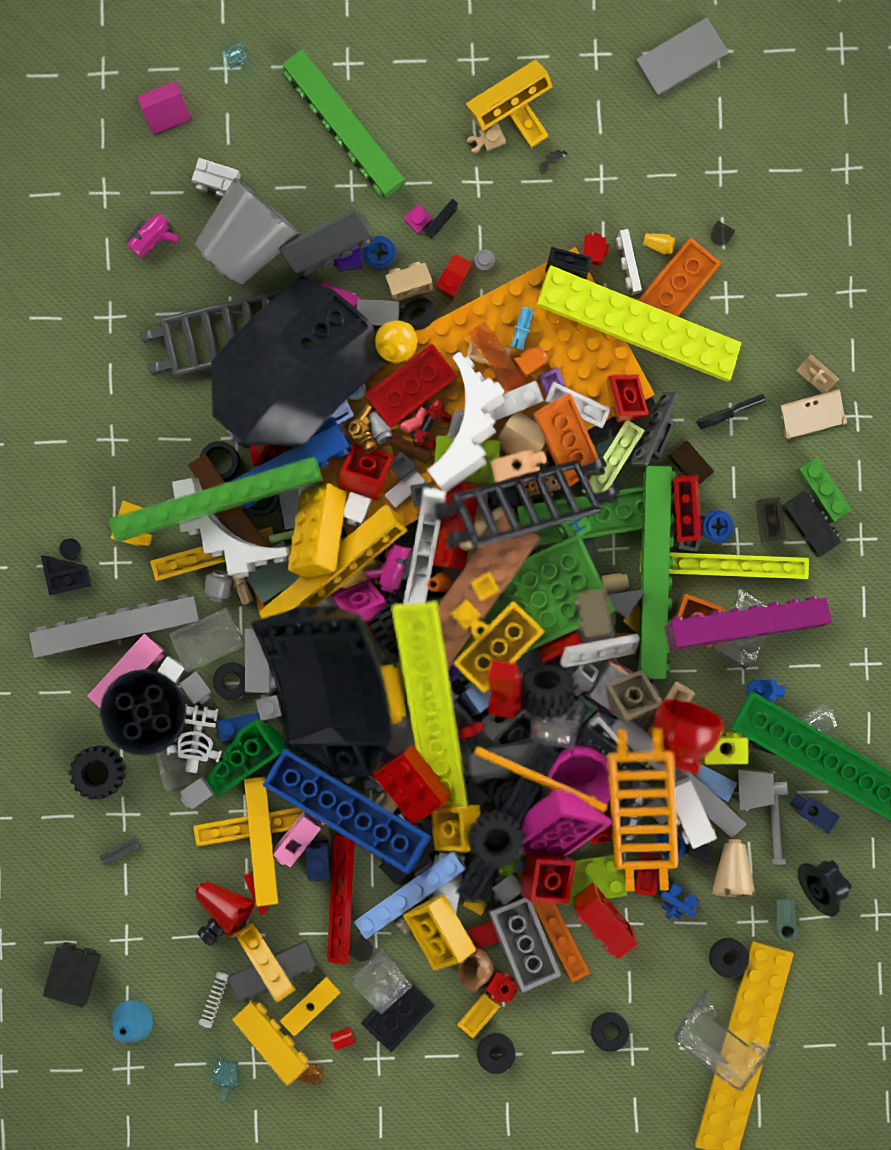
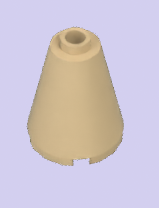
M729 839L728 843H724L712 889L713 895L737 897L743 894V898L755 897L746 845L741 844V840Z

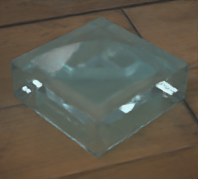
M241 42L222 50L230 69L249 61Z

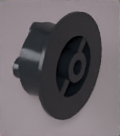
M833 860L830 862L822 861L817 866L803 863L798 868L800 886L811 904L826 916H836L840 911V901L847 898L849 890L852 889L850 882L839 871L837 863Z

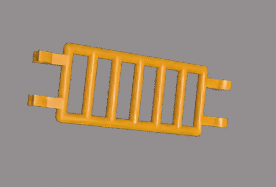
M653 729V752L627 753L626 730H617L618 753H610L608 755L614 866L617 870H625L626 891H635V869H659L660 891H669L668 869L678 867L674 755L670 751L662 752L661 729ZM665 760V770L617 771L618 761ZM666 779V788L618 790V780ZM667 797V807L619 808V798ZM620 816H668V825L620 826ZM668 833L669 843L621 844V834ZM669 851L670 860L622 861V852Z

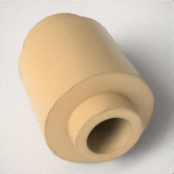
M616 573L601 576V581L604 587L607 588L608 595L629 591L627 574Z

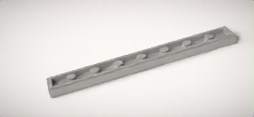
M618 719L610 727L616 734L617 730H626L627 744L634 751L653 752V737L636 721L624 722ZM656 760L647 761L655 770H665V765L656 763ZM674 768L675 782L689 776L706 816L731 838L747 825L742 817L693 773Z

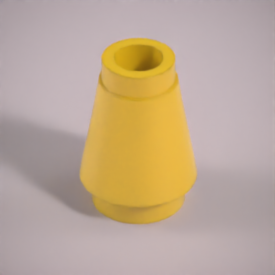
M646 233L643 245L664 255L672 254L675 238L668 234Z

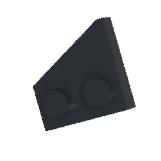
M45 555L41 556L49 595L92 586L88 566Z

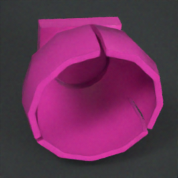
M566 742L565 749L559 753L548 773V778L590 797L593 795L596 797V800L607 804L610 800L607 756L590 745H577ZM548 788L550 794H552V792L555 791L551 788Z

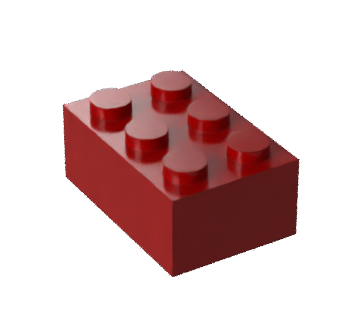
M413 744L384 762L373 774L412 825L443 806L451 795L450 791Z
M594 882L574 897V908L578 913L576 914L578 920L583 925L587 924L591 928L589 931L592 936L604 943L603 948L610 956L613 954L619 960L638 945L633 927Z

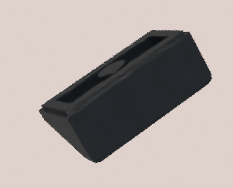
M551 247L545 272L548 271L550 266L587 279L592 257Z

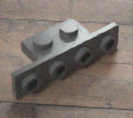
M676 391L663 392L659 397L646 430L642 434L638 448L634 452V457L631 461L633 466H647L651 457L654 459L661 458L676 424L669 418L679 395Z

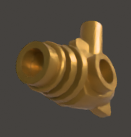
M367 402L357 416L354 415L347 419L344 428L350 433L353 440L362 447V450L370 453L376 449L377 445L368 427L370 419L367 415L373 406Z

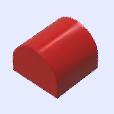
M351 1026L330 1034L336 1051L355 1044L357 1041Z

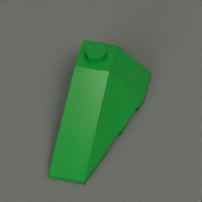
M256 718L238 732L237 737L229 745L226 753L206 779V782L217 797L280 755L284 749L289 748L284 744L285 741L277 730Z

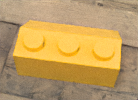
M445 894L431 898L403 914L433 970L461 963L476 950Z

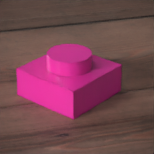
M417 204L403 220L419 234L433 221V218Z

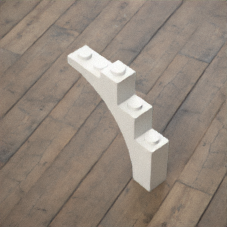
M460 352L454 355L453 358L461 371L465 384L466 405L464 418L452 446L428 470L444 492L449 491L487 463L482 457L486 453L479 444L496 432L492 426L495 422L489 413L505 402L502 396L504 390L498 382L494 384L490 378L485 380L479 371L475 373L472 369L475 365L468 356L464 358Z
M199 478L172 482L175 499L203 491ZM215 514L179 524L180 532H188L189 535L201 534L204 554L212 553V557L225 555L228 575H236V578L248 577V572L255 571V566L267 565V560L274 559V563L287 561V557L291 553V547H262L241 539L227 529Z
M424 488L403 604L426 602L428 593L427 582L431 577L441 520L437 521L434 515L436 511L435 505L444 503L446 493L444 491Z

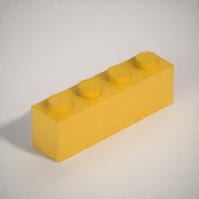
M535 59L465 104L471 118L484 131L551 89L553 85L548 72Z
M250 1002L232 1020L286 1085L292 1084L310 1067L307 1063L309 1061L308 1058L301 1051L298 1053L293 1047L295 1045L294 1041L288 1035H283L279 1030L281 1026L275 1019L268 1017L266 1014L268 1011L262 1003Z

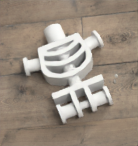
M186 704V715H192L193 719H186L185 723L194 724V731L181 734L178 738V744L170 745L167 748V755L178 753V757L187 758L185 772L197 773L199 760L208 761L209 758H212L217 763L220 760L222 751L212 750V739L201 732L203 726L216 728V724L206 722V718L217 721L218 709L208 710V707H204V711L198 710V705L188 707ZM197 715H203L202 721H197ZM186 736H193L192 741H185L182 743L183 739ZM201 736L208 741L209 746L200 742ZM191 744L190 749L182 750L183 746ZM199 745L205 748L207 753L200 751Z

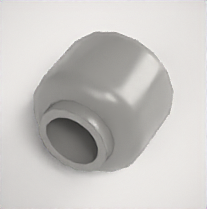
M213 570L212 573L206 576L204 593L210 597L211 601L222 602L223 599L229 598L231 595L233 579L226 571Z

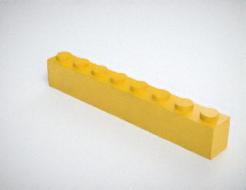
M384 505L339 544L335 572L309 579L300 576L259 612L261 617H269L298 607L318 606L407 531L398 514L387 505Z

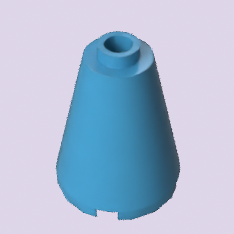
M128 1000L119 1004L111 1016V1028L114 1037L118 1041L136 1043L145 1039L153 1026L151 1010L146 1004L137 1000Z

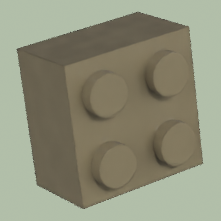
M607 588L581 591L578 597L575 598L576 610L581 611L582 617L579 620L580 632H584L585 637L612 633L613 623Z

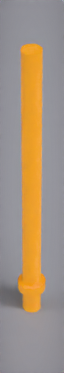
M478 746L474 752V755L548 788L574 793L593 808L602 812L607 807V804L596 800V797L593 795L591 797Z

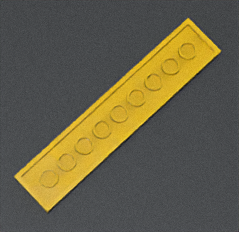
M756 941L751 942L748 952L749 963L741 977L694 1144L697 1148L704 1150H739L793 959V952Z

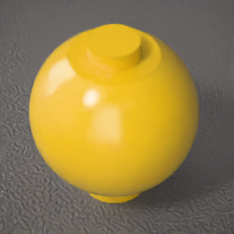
M400 320L389 321L382 325L375 337L377 352L383 359L391 363H401L410 359L415 353L418 344L413 326Z

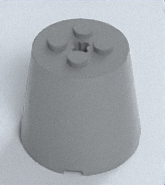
M235 177L194 244L201 251L200 255L208 262L211 261L218 272L244 285L281 252L279 247L298 238L300 233L265 200L261 203L253 196L255 192Z

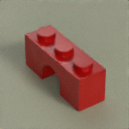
M492 660L488 674V690H491L488 702L489 715L514 718L516 710L520 711L522 686H520L521 673H518L517 663Z

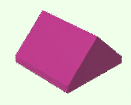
M176 81L137 96L153 135L192 120Z

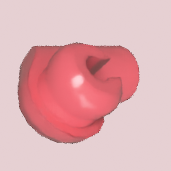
M418 407L415 417L407 421L403 420L400 423V429L406 433L420 430L425 421L426 409Z

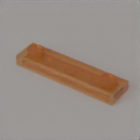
M485 321L467 333L507 392L529 384Z

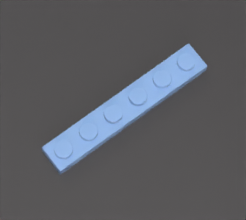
M453 851L354 922L364 938L367 939L467 868L456 851Z

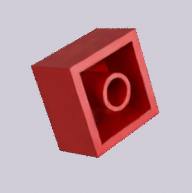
M526 853L520 895L530 902L569 903L575 861L565 855Z

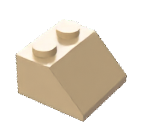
M415 262L408 265L409 268L401 270L396 268L390 270L388 275H385L393 301H401L433 291V282L426 263Z

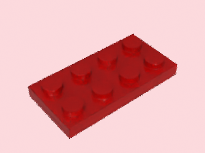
M432 343L365 393V396L387 425L392 428L451 384L458 376Z

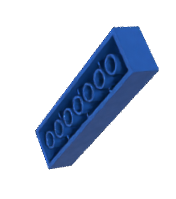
M287 749L282 751L263 783V786L405 873L412 872L432 837Z

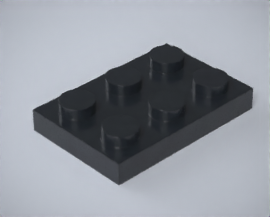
M403 976L361 1021V1024L392 1053L435 1007V1004L407 977Z

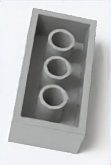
M519 896L505 905L501 904L487 910L515 983L518 985V990L523 993L561 976L532 902L523 896Z

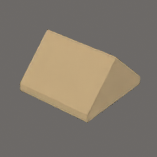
M519 411L511 416L496 440L501 441L500 450L509 456L534 450L535 453L540 452L546 443L537 422Z

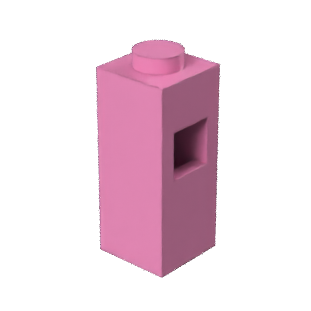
M303 811L274 847L273 856H275V859L280 864H286L291 867L320 831L321 821Z

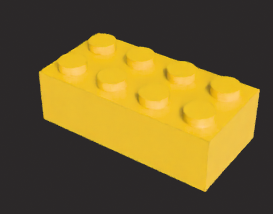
M328 483L300 492L288 571L306 579L335 572L347 492Z
M513 601L492 622L489 630H485L480 635L481 637L477 638L453 664L483 693H486L488 691V674L492 660L515 663L545 631Z

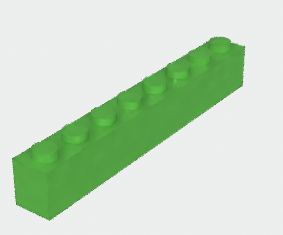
M303 49L282 64L284 77L289 83L294 82L297 86L295 90L302 99L306 98L309 101L308 107L313 114L320 115L323 119L321 123L327 131L331 130L335 134L334 140L340 147L344 146L348 151L346 155L353 164L357 162L361 167L359 169L360 173L366 180L369 178L374 184L372 188L378 196L382 194L386 199L405 184L404 177Z

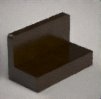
M685 441L668 456L683 475L698 474L699 485L714 472L689 441Z

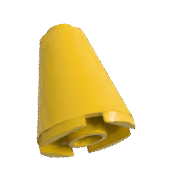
M398 663V668H394L393 664L383 666L381 671L387 690L391 725L403 722V717L406 716L403 668L401 663Z

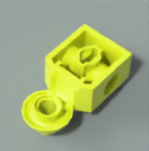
M726 732V736H721L715 748L700 758V764H748V738L743 737L737 732ZM726 743L727 749L724 753H721L720 746Z

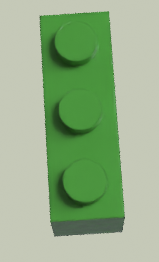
M817 457L795 471L808 492L815 498L820 510H823L827 515L829 523L838 520L852 510Z

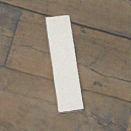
M638 634L565 647L560 663L563 667H570L633 655L636 653L641 638Z

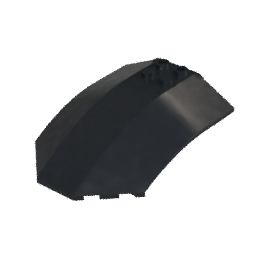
M337 605L293 608L253 621L251 625L275 679L285 727L286 742L284 744L289 747H296L302 751L303 757L315 765L318 762L327 768V773L333 777H369L392 740V725L383 674L361 615L340 608Z

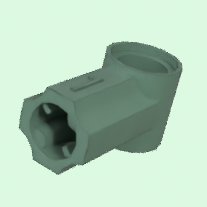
M775 899V933L778 938L784 941H793L798 934L795 920V899ZM787 925L790 926V935L783 937L782 928Z

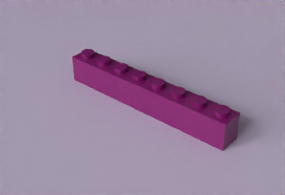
M812 596L802 602H799V599H792L787 601V604L780 605V602H773L767 604L768 607L762 608L761 605H753L748 607L749 610L743 611L739 607L730 609L729 613H723L722 610L711 612L710 616H703V613L691 615L690 619H684L683 616L670 619L671 622L664 626L669 651L824 627L832 623L827 598L818 599V596Z

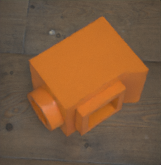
M531 347L520 354V357L514 358L513 362L526 379L547 364L546 358L548 356L542 347Z

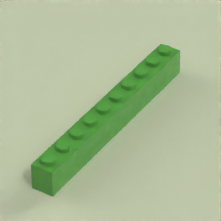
M312 457L108 520L114 540L122 542L323 481L318 461Z
M645 466L643 475L640 590L643 589L644 594L640 598L639 637L641 640L639 643L638 671L643 669L648 679H666V674L670 673V662L667 661V653H670L664 626L671 622L668 619V611H671L672 599L668 598V591L672 590V577H669V569L673 567V556L669 555L670 547H673L674 541L673 535H670V526L674 525V514H671V505H674L675 494L671 493V484H674L675 471H672V467Z

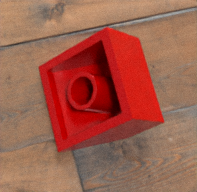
M354 442L340 471L338 488L378 501L385 487L394 455L376 449L366 453L365 450H362V447Z

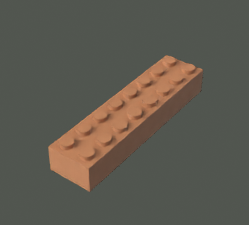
M503 513L496 523L499 532L511 529L505 513ZM533 532L481 546L437 607L447 670L450 669L473 636L472 627L469 626L465 630L451 613L468 599L481 614L477 620L483 622L541 538ZM491 572L500 592L480 601L471 582Z

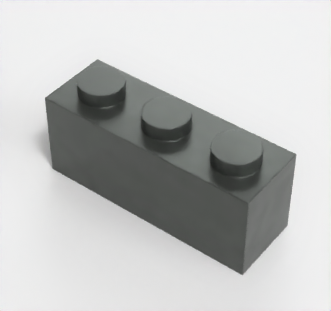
M803 491L783 504L781 508L818 558L840 544L839 538L841 536L835 527H830L825 512L818 510L813 495L810 492L806 493V491Z

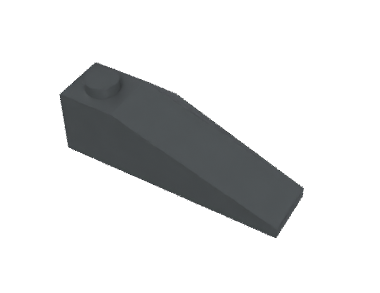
M533 736L485 750L526 767L539 742L553 750V741L549 737ZM474 752L468 754L471 775L517 781L521 776L474 755Z

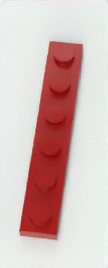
M336 834L333 835L327 962L345 965L349 962L355 842L345 835Z

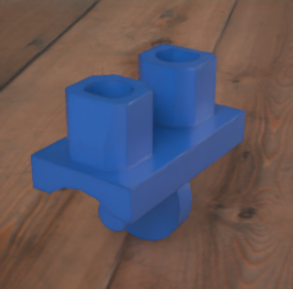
M752 680L748 683L746 692L748 695L750 691H753L768 701H776V698H784L785 686L776 685L777 680Z
M673 881L669 884V891L659 892L663 898L672 903L671 906L666 902L662 905V908L667 911L665 917L671 919L674 915L680 919L683 914L677 910L679 908L693 918L696 914L694 909L699 899L688 893L683 902L679 900L677 896L683 888Z

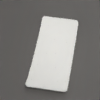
M414 469L388 491L385 496L394 507H397L411 495L410 485L423 484L425 480Z

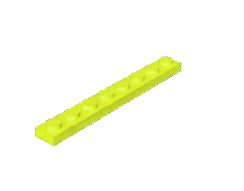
M640 552V571H639V573H641V552ZM671 552L669 555L673 556V567L669 569V574L808 579L809 558Z

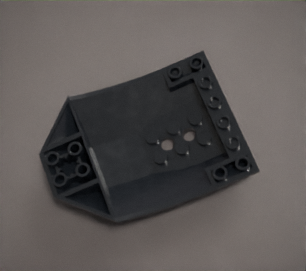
M300 276L250 319L211 361L212 417L243 444L304 446L320 426L356 390L388 363L376 350V330L362 313L335 290ZM322 327L327 332L323 334L318 333L316 331V328ZM302 340H309L312 343V347L304 348L300 342Z

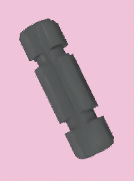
M134 837L128 840V843L124 842L109 850L110 852L107 851L101 854L100 860L103 865H107L113 859L116 860L130 853V850L138 849L140 847L138 839Z

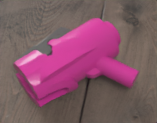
M154 214L148 221L141 220L128 238L126 245L142 259L155 248L154 245L157 242L167 240L177 244L180 236L167 232L170 228L167 225L169 221L162 214L158 216Z
M392 543L384 558L386 559L385 564L377 570H366V579L380 578L379 584L382 585L381 589L393 592L394 589L398 590L401 581L408 579L413 555L412 548Z

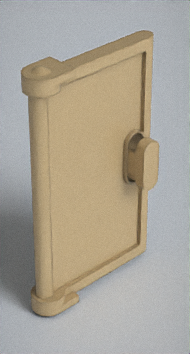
M840 389L780 405L786 440L833 426L847 424Z

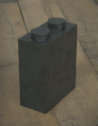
M64 942L56 947L42 996L83 1008L88 1003L101 955L97 954L94 949L85 947L83 950L75 948L76 945L73 943Z

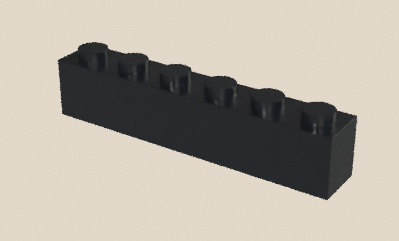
M465 780L469 800L468 805H483L489 797L473 780L470 782ZM432 813L426 816L429 820L424 825L419 823L416 826L432 837L414 868L434 850ZM380 859L382 864L379 868L395 885L409 874L386 860Z

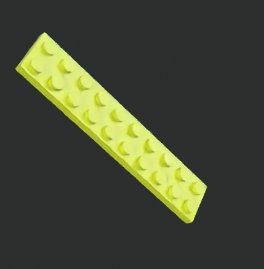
M553 266L548 268L536 305L726 382L731 380L742 343Z
M437 602L394 605L392 609L416 749L451 793L446 803L441 807L467 806L469 800Z

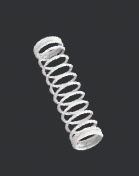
M217 972L215 977L224 980L226 983H220L218 981L214 982L221 984L225 988H219L214 985L212 987L221 990L223 993H218L213 990H210V992L218 994L219 996H221V998L208 995L209 997L218 1000L219 1003L207 1000V1002L213 1003L217 1007L205 1005L208 1008H212L216 1012H210L205 1009L203 1010L204 1012L212 1014L214 1017H208L204 1014L201 1015L205 1018H209L210 1020H212V1022L205 1019H200V1021L198 1022L201 1026L207 1028H211L213 1025V1018H215L214 1014L217 1013L216 1009L219 1008L217 1004H220L221 1002L219 999L223 998L221 994H224V991L222 989H226L225 985L228 984L227 981L229 975L222 972Z

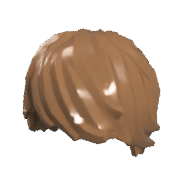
M475 948L476 950L457 965L460 968L456 972L458 980L470 992L477 991L480 986L487 984L494 971L493 961L490 959V956L486 951Z

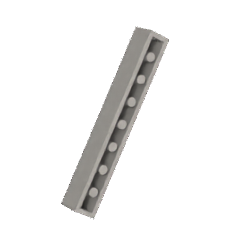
M190 593L179 595L178 600L170 601V598L157 600L158 604L150 606L149 602L139 604L137 609L130 611L129 607L117 609V613L109 615L108 612L98 613L96 618L90 620L86 616L76 618V623L68 624L67 621L55 623L54 628L47 629V625L34 628L35 632L29 633L34 658L200 622L202 620L197 597H191Z

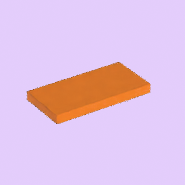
M689 237L638 301L678 317L722 263Z
M567 392L533 413L556 465L579 460L581 465L584 466L592 464L599 459L571 393ZM574 469L563 472L569 487L579 481Z

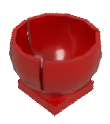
M666 699L659 704L654 714L653 729H661L662 752L670 751L673 753L674 768L698 774L701 767L700 758L715 748L723 734L724 722L719 715L695 703L678 699ZM656 760V763L665 765V760Z

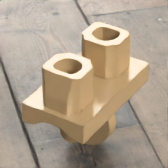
M811 354L796 370L822 393H827L839 380L834 373Z

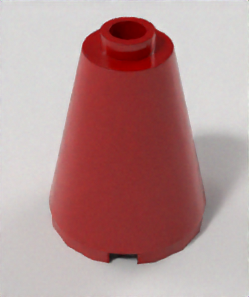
M210 881L200 883L195 890V898L229 937L240 930L238 926L248 920L255 907L252 899Z

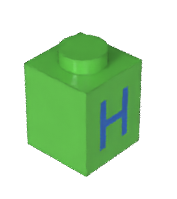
M587 517L558 524L560 526L558 532L563 540L577 534L582 536L593 530Z

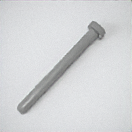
M769 771V772L775 773L776 782H777V774H776V772H775V771ZM776 795V803L770 805L774 859H771V865L786 864V858L782 857L778 795Z

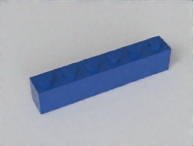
M336 424L310 438L304 446H296L233 481L312 457L318 461L319 468L321 469L330 464L329 460L335 457L340 459L348 455V450L352 446L341 425ZM254 501L238 507H245V509H247L255 505L257 502Z

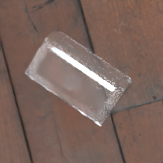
M825 703L820 704L799 718L823 733L838 725L831 709Z

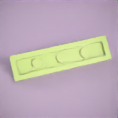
M625 421L603 456L607 464L604 468L605 474L599 476L592 475L589 479L595 493L606 491L611 486L645 430L630 421Z

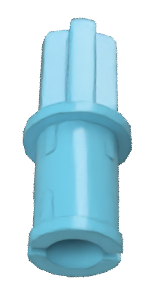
M522 307L517 326H514L516 330L510 347L518 348V350L524 349L527 333H530L529 326L534 312L532 309Z

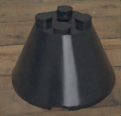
M139 669L119 676L109 685L101 701L100 717L106 736L116 747L134 755H151L165 750L179 737L186 721V703L181 690L168 676L154 670ZM146 707L149 709V715H148V716H147V711L145 710Z

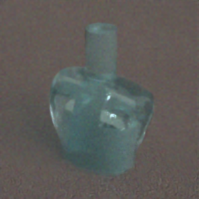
M216 1060L211 1075V1084L220 1087L218 1100L227 1101L228 1088L238 1087V1062Z

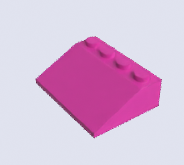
M561 789L555 790L531 810H528L521 820L520 826L525 843H523V852H520V854L536 853L568 856L610 826L612 822L574 793L565 792Z

